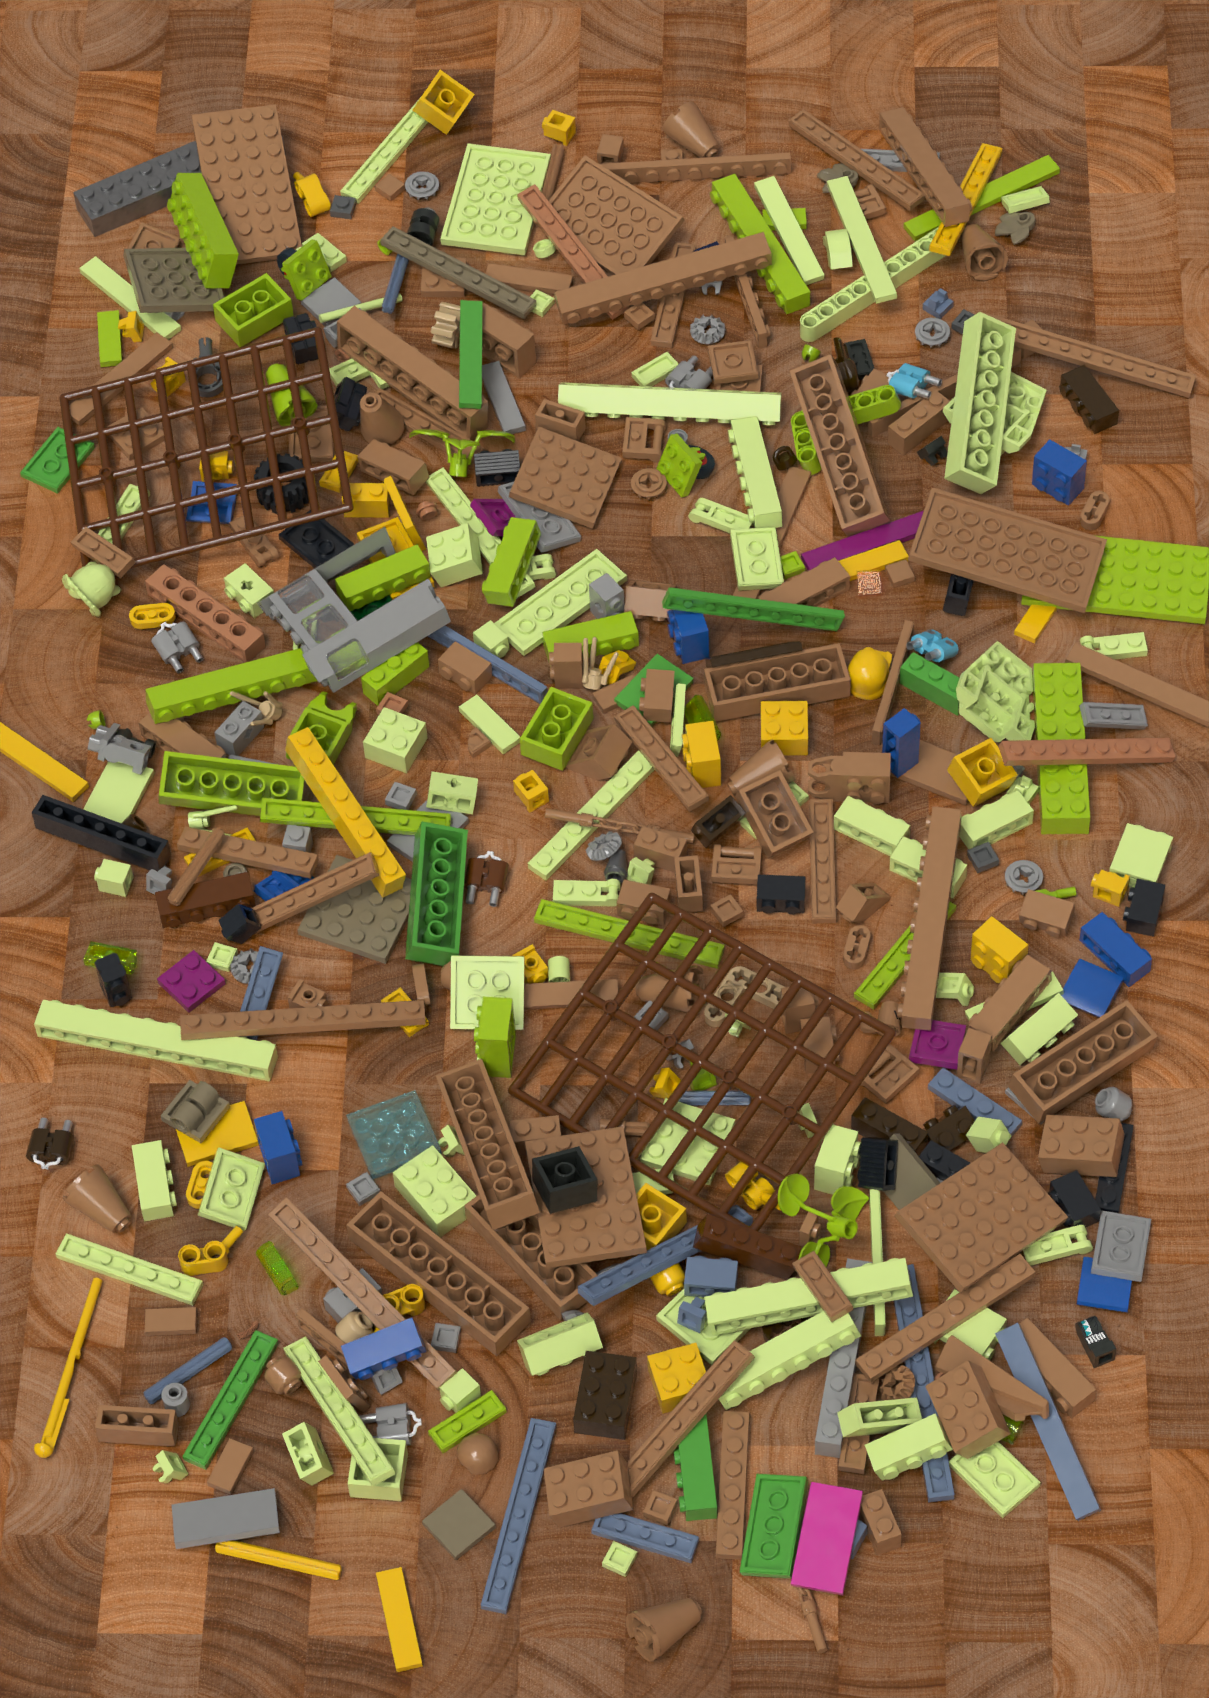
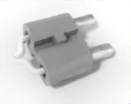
M692 356L687 362L681 361L666 377L665 382L668 387L706 389L712 382L711 366L706 372L701 369L695 371L694 365L698 362V358Z
M164 622L160 625L161 629L152 638L151 642L165 664L171 663L175 671L181 673L184 670L178 661L181 655L184 654L186 656L191 653L197 663L203 661L204 658L198 650L200 644L186 622L178 624H167ZM168 627L171 628V630L167 632L166 630H164V628Z
M407 1403L377 1407L376 1413L359 1416L364 1424L377 1422V1436H373V1438L406 1440L407 1446L411 1445V1437L416 1434L418 1426L422 1425L421 1418L418 1419L416 1414L409 1410ZM410 1414L412 1415L413 1420L415 1422H418L414 1425L412 1432L409 1427V1425H411Z

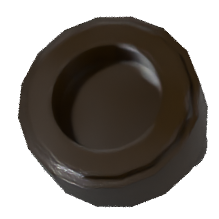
M789 446L779 447L772 457L778 470H786L797 461L794 452Z
M130 814L122 822V824L135 829L147 831L145 823L134 814Z

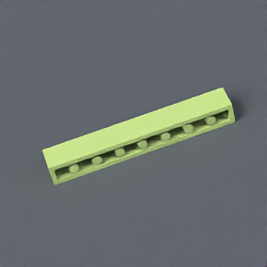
M892 1258L886 1262L866 1263L861 1267L841 1268L835 1272H830L853 1305V1308L913 1297L909 1270L905 1258ZM790 1278L787 1281L778 1283L768 1282L752 1288L742 1287L736 1291L717 1292L711 1296L704 1297L708 1324L712 1335L811 1317L823 1311L801 1278Z

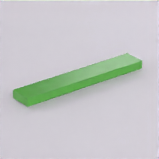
M460 300L459 408L481 409L482 301Z
M255 1330L182 1456L184 1461L205 1470L207 1469L278 1346V1339Z

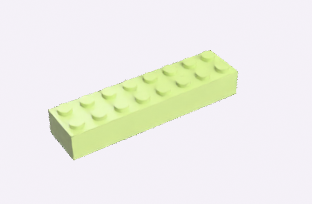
M982 312L964 321L944 477L948 481L979 494H983L997 486L1016 333L1015 327Z

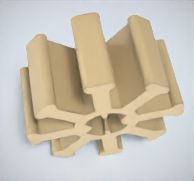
M441 302L439 311H436L434 315L436 324L431 329V333L434 334L432 343L456 349L458 347V339H460V306Z

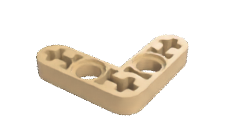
M742 966L732 968L714 995L722 999L721 995L723 993L729 992L733 994L734 998L726 1002L734 1006L746 990L747 983L750 984V981L753 980L757 973ZM744 977V980L735 981V978ZM766 978L761 985L766 986L767 990L763 993L756 992L752 999L774 1009L779 1003L778 998L781 999V988H784V986ZM708 1003L704 1010L705 1022L711 1027H719L726 1018V1013L719 1010L720 1016L711 1017V1014H716L718 1008Z

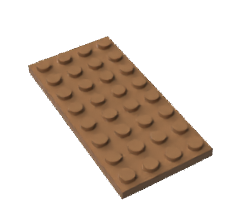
M276 104L192 114L200 170L239 253L236 265L276 260L277 256L284 249L293 248L296 250L302 247Z
M931 488L908 561L1085 613L1107 539Z

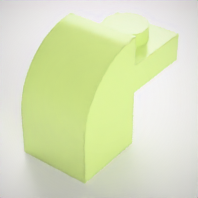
M847 229L825 231L823 245L827 249L828 266L830 269L853 267Z

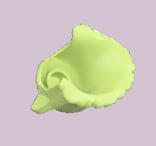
M89 562L86 566L78 569L71 578L67 574L62 578L64 587L66 589H73L90 608L91 614L96 617L101 616L99 608L106 605L111 597L119 594L121 590L119 586L115 585V576L111 569L106 565L97 564L96 562Z

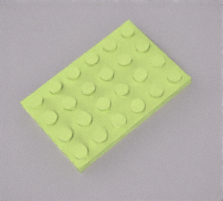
M467 144L441 235V245L525 255L534 219L519 202L517 194L534 184L542 192L551 154Z

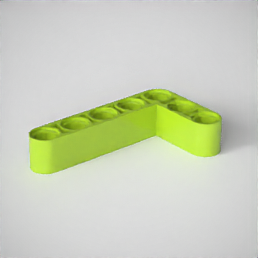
M883 385L849 396L858 424L894 414L901 407V401L891 385ZM802 410L795 413L791 418L796 455L802 468L811 471V475H814L821 470V465Z

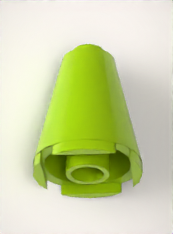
M283 364L271 365L265 374L268 385L289 380L287 368ZM301 385L299 386L304 418H307L315 413L318 405L311 393ZM290 389L271 393L270 397L276 420L281 426L290 425L291 418H295Z

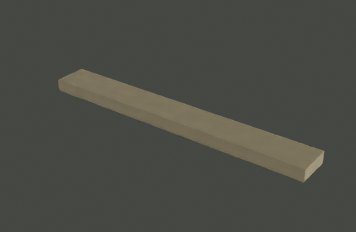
M394 226L380 240L382 246L523 319L536 306L535 299Z

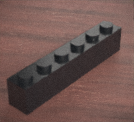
M42 795L32 811L36 829L147 870L153 869L158 872L166 866L171 858L168 840L51 797Z

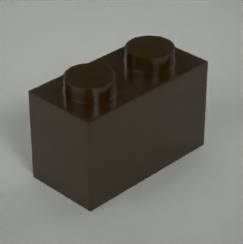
M730 795L693 825L691 831L702 845L707 848L740 822L746 812Z

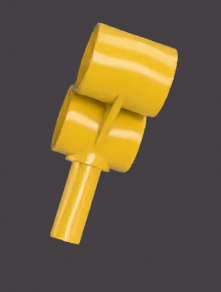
M299 172L293 174V178L296 180L294 182L299 197L304 199V206L310 217L331 209L330 201L315 173L306 177Z
M741 1161L725 1174V1178L732 1188H734L748 1168V1165ZM758 1171L741 1194L746 1204L753 1210H757L760 1206L765 1205L774 1192V1188L765 1178L755 1179L758 1176ZM777 1204L775 1208L781 1210L779 1204Z
M235 1226L222 1242L211 1241L204 1248H198L195 1245L183 1246L178 1252L182 1272L188 1276L223 1271L228 1265L227 1254L229 1253V1248L241 1236L243 1230ZM213 1255H221L218 1258H211ZM188 1259H195L193 1262H186Z
M410 1284L382 1295L402 1316L406 1314L416 1316L425 1309L423 1290L415 1284ZM411 1298H417V1299H418V1300L415 1301V1302H409V1301H408V1300L411 1299Z

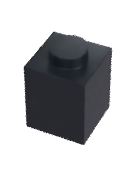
M239 903L218 920L222 928V935L228 941L243 944L262 928L254 909Z

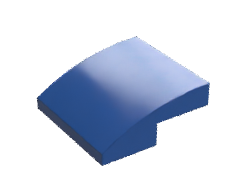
M193 481L191 497L206 493L204 482ZM214 482V489L219 490L237 484ZM237 494L216 500L220 524H229L232 521ZM208 502L188 507L186 521L211 523Z
M272 870V875L255 885L254 893L264 901H267L315 877L306 878Z
M1079 959L1063 988L1064 994L1061 996L1070 1006L1100 1018L1107 1013L1112 1000H1115L1124 977Z
M1084 1257L1077 1305L1128 1312L1132 1280L1091 1274L1093 1258Z

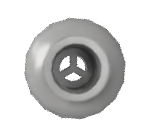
M1116 1087L1102 1089L1095 1098L1096 1111L1104 1118H1118L1120 1121H1123L1132 1112L1130 1096Z

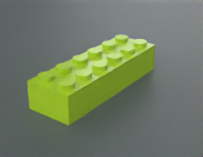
M177 173L176 179L172 183L171 198L168 199L167 208L173 216L174 224L178 227L180 238L185 243L186 251L189 252L192 264L196 267L198 277L202 280L204 287L230 288L239 253L202 173Z
M165 751L159 789V804L205 810L236 805L237 809L229 811L230 813L261 816L262 798L302 801L305 780L294 766Z

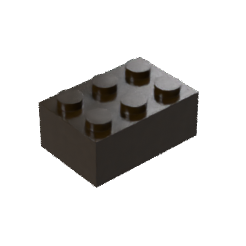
M594 1351L585 1352L573 1417L574 1433L625 1440L637 1376V1357Z

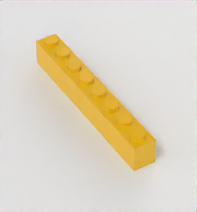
M307 727L288 736L285 751L356 859L369 852L374 855L379 876L371 879L381 897L383 898L402 889L406 877L405 872L310 729Z

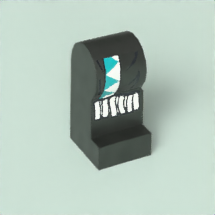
M1096 1316L1075 1323L1077 1335L1093 1368L1115 1360L1116 1347L1113 1341L1109 1340L1105 1331H1103Z

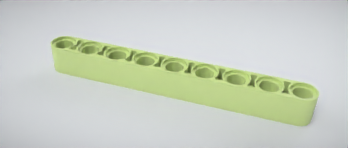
M938 228L884 262L895 289L946 256L929 251L930 243ZM865 276L860 277L801 316L800 337L802 340L813 342L875 302Z

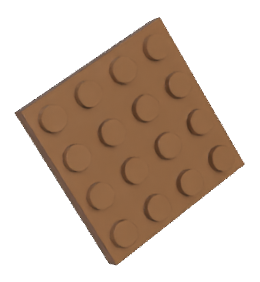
M538 426L510 490L509 497L593 529L622 458Z

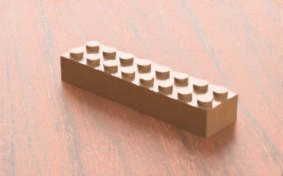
M355 305L337 321L338 349L344 351L345 354L371 373L376 374L389 386L439 422L472 441L477 437V431H483L487 428L488 401L482 395L481 409L459 408V380L450 371L438 366L433 359L427 358L420 353L415 346H410L403 341L398 334L389 331L383 323L377 322L366 311L360 310Z
M830 354L790 370L842 530L847 537L890 522L837 362Z
M480 1059L436 1075L492 1230L540 1213L483 1060Z
M380 1191L346 1225L348 1237L353 1243L406 1285H418L423 1290L426 1301L456 1325L461 1326V1329L495 1356H498L531 1322L530 1308L383 1192Z

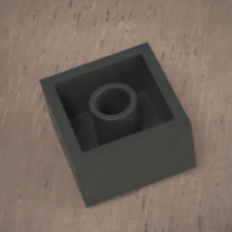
M580 1146L532 1159V1181L550 1214L597 1201L598 1179Z

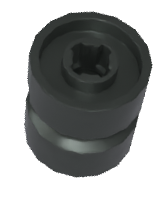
M420 208L415 210L412 214L407 234L432 246L439 225V216L430 209Z

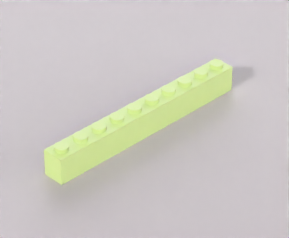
M561 382L558 390L559 404L584 411L585 416L598 417V413H606L607 417L620 418L621 414H627L633 418H643V415H648L653 419L665 420V416L674 417L673 420L687 421V417L696 418L697 422H709V418L718 419L719 423H731V419L736 420L757 416L758 421H762L763 425H775V422H780L782 393L566 382Z
M43 1000L34 1023L38 1037L265 1081L271 1080L278 1058L276 1044L266 1040L256 1041L244 1036L181 1040V1028L176 1023H162L151 1018L141 1019L126 1013L115 1014L104 1009H89L78 1004H63L58 1000Z

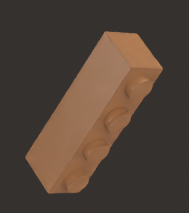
M834 557L829 561L820 563L809 571L802 572L798 577L790 581L783 582L780 586L770 591H765L758 599L817 607L849 590L850 575ZM767 622L772 629L782 625L778 623Z
M149 712L138 722L141 736L145 739L155 740L156 747L163 752L169 751L226 758V752L223 748L210 743L205 735L196 733L185 721L181 722L176 718L168 722L155 724Z
M1027 954L1022 961H1017L1011 975L1008 978L1002 979L996 993L993 996L990 995L985 1000L982 1010L970 1018L969 1028L983 1030L987 1034L992 1035L991 1050L993 1052L1052 981L1051 969Z
M1026 1318L1020 1325L1050 1394L1055 1401V1405L1062 1413L1066 1412L1073 1418L1095 1401L1096 1388Z

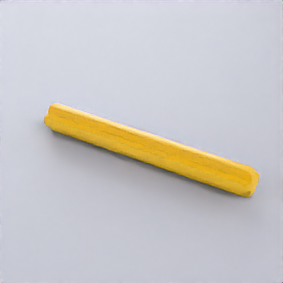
M231 1540L219 1542L215 1545L217 1553L338 1580L342 1571L339 1564Z

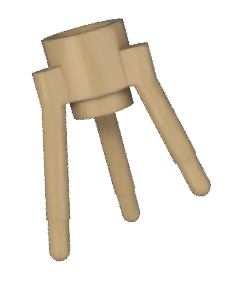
M593 637L589 668L588 639L584 638L583 687L600 690L601 685H607L608 676L619 654L618 652L614 653L603 675L601 674V669L594 668L597 638Z
M266 691L264 696L269 701H264L263 703L239 693L230 692L231 696L259 707L258 710L262 712V718L264 719L252 721L250 723L251 726L272 725L273 721L281 717L282 702L277 701Z

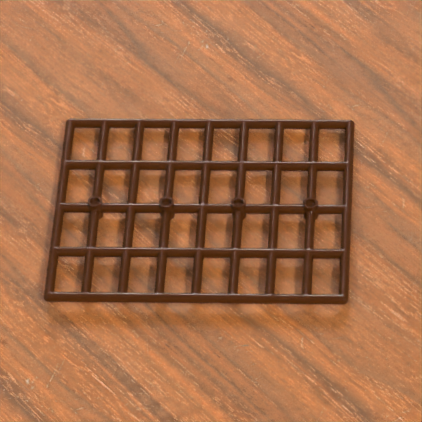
M320 327L61 394L59 397L77 533L79 534L85 526L93 532L110 527L112 544L122 550L119 525L143 519L148 555L134 558L136 563L131 568L348 513L354 509L324 336ZM315 337L321 371L297 377L291 343ZM283 345L289 380L265 386L259 351ZM251 354L256 388L233 394L228 360ZM219 362L224 397L201 402L196 368ZM187 371L192 405L169 411L164 376ZM155 379L160 413L137 419L132 385ZM322 380L328 415L306 421L303 414L299 386ZM124 387L128 422L105 427L101 393ZM290 389L295 418L291 425L272 429L267 394ZM92 395L97 430L73 436L69 401ZM258 397L264 432L241 438L235 403ZM226 405L230 428L228 441L208 446L202 411ZM194 414L199 449L176 454L171 419ZM162 422L166 452L163 454V458L144 463L139 428ZM330 424L336 459L312 465L307 435L312 428ZM130 430L135 465L112 471L107 436ZM297 433L303 468L280 474L274 438ZM98 439L102 465L99 475L79 480L75 445ZM265 441L271 476L247 482L243 459L245 446ZM232 449L238 485L215 490L209 455ZM201 457L206 493L182 499L178 473L181 462ZM168 466L174 501L150 507L145 472ZM338 468L344 504L320 510L314 474ZM136 474L141 510L118 516L114 486L117 483L116 479ZM305 477L311 513L287 519L281 483ZM104 483L109 518L85 524L81 489ZM273 485L278 521L254 527L249 491ZM240 494L246 530L222 535L216 500ZM208 502L213 538L189 544L184 508ZM175 510L180 547L156 552L151 516ZM80 552L82 567H84L91 561L89 557Z
M649 893L508 1088V1093L545 1116L559 1115L560 1125L576 1134L589 1132V1130L579 1125V1122L606 1084H611L628 1094V1097L605 1129L618 1127L637 1100L658 1112L629 1153L631 1167L708 1214L759 1232L778 1204V1190L783 1179L788 1175L800 1173L892 1041L896 1031L894 1028L659 895ZM655 904L674 916L647 954L644 955L626 945L625 942L651 906ZM683 920L703 933L677 970L673 972L654 961V959ZM711 937L731 947L732 951L705 989L685 979L684 975ZM621 952L638 962L639 965L614 1000L605 1001L590 991L617 953ZM743 954L761 964L762 967L733 1006L713 995V993L739 956ZM650 969L669 981L639 1021L619 1008L646 970ZM773 971L791 981L792 984L767 1020L762 1023L743 1012V1010L768 974ZM678 985L698 998L673 1034L663 1035L651 1028L649 1024ZM803 988L821 998L822 1001L795 1040H792L774 1030L773 1027L798 991ZM586 1000L603 1010L604 1014L578 1050L574 1052L555 1041V1039L581 1003ZM708 1002L728 1015L700 1055L678 1042ZM833 1005L853 1018L828 1054L823 1058L804 1047L803 1044L829 1007ZM620 1020L634 1028V1030L606 1069L584 1058L608 1023ZM739 1020L758 1032L733 1068L724 1070L708 1061V1059L734 1022ZM861 1022L884 1035L856 1075H853L833 1062ZM644 1034L663 1045V1048L635 1087L615 1076L614 1073L641 1035ZM768 1037L788 1048V1050L760 1090L739 1079L738 1076L765 1038ZM550 1048L570 1061L542 1100L539 1101L520 1088ZM678 1054L692 1062L693 1065L666 1103L662 1104L643 1091L668 1056ZM796 1054L817 1065L818 1068L793 1104L784 1105L768 1096V1094ZM579 1065L599 1077V1079L569 1119L549 1106ZM704 1069L723 1080V1082L695 1122L674 1111L673 1108L700 1070ZM828 1071L849 1085L822 1124L818 1125L798 1112ZM737 1088L752 1097L753 1100L723 1140L703 1128V1126L726 1093ZM761 1104H764L783 1115V1118L754 1158L733 1144ZM666 1118L688 1131L658 1172L639 1161L638 1158ZM798 1124L814 1133V1135L784 1176L764 1164V1161L789 1125ZM699 1136L718 1149L688 1190L669 1179L668 1176L695 1137ZM729 1154L748 1165V1168L723 1204L718 1208L699 1197L698 1194L725 1155ZM758 1171L779 1185L753 1223L748 1226L728 1213Z

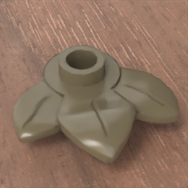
M834 164L832 169L826 168L817 174V178L826 182L822 189L823 193H830L827 187L828 180L848 176L853 188L857 185L859 179L858 173L844 164Z
M1014 212L1002 215L1000 217L1001 223L995 229V236L1011 235L1013 244H1018L1027 238L1029 232L1034 228L1036 222L1034 214L1031 212H1022L1020 214Z

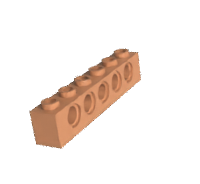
M163 564L145 580L149 596L159 603L172 605L176 615L244 663L250 662L266 647L264 633L259 627H253L243 616L233 613L226 604H220L209 592H203L193 581H187L176 569H170Z

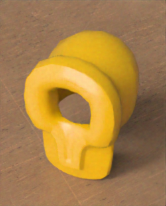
M871 647L858 651L847 668L851 680L850 693L864 700H873L881 697L889 676L892 654L888 651H878Z

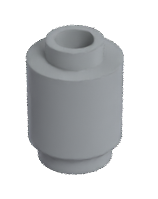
M171 1383L163 1389L162 1400L164 1408L176 1410L177 1417L185 1415L190 1407L186 1388L180 1383Z

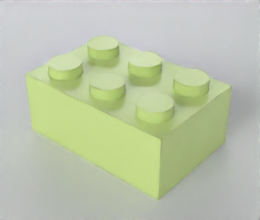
M433 1145L393 1172L395 1188L437 1236L442 1237L466 1220L464 1205L474 1199L476 1195Z

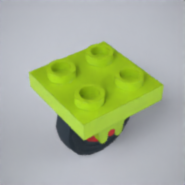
M311 239L298 251L293 248H286L277 256L278 267L284 278L289 280L295 297L298 300H304L332 277L317 240Z
M676 433L670 435L656 469L666 477L668 483L681 497H686L689 495L695 479H705L711 475L715 467V460L707 450L698 446L687 445Z

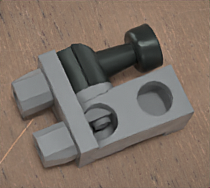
M113 723L110 728L99 725L95 735H91L88 743V750L98 753L97 760H107L112 763L121 762L133 766L132 772L140 775L147 767L148 759L152 758L156 748L155 740L147 739L143 742L133 738L130 729H120V724Z

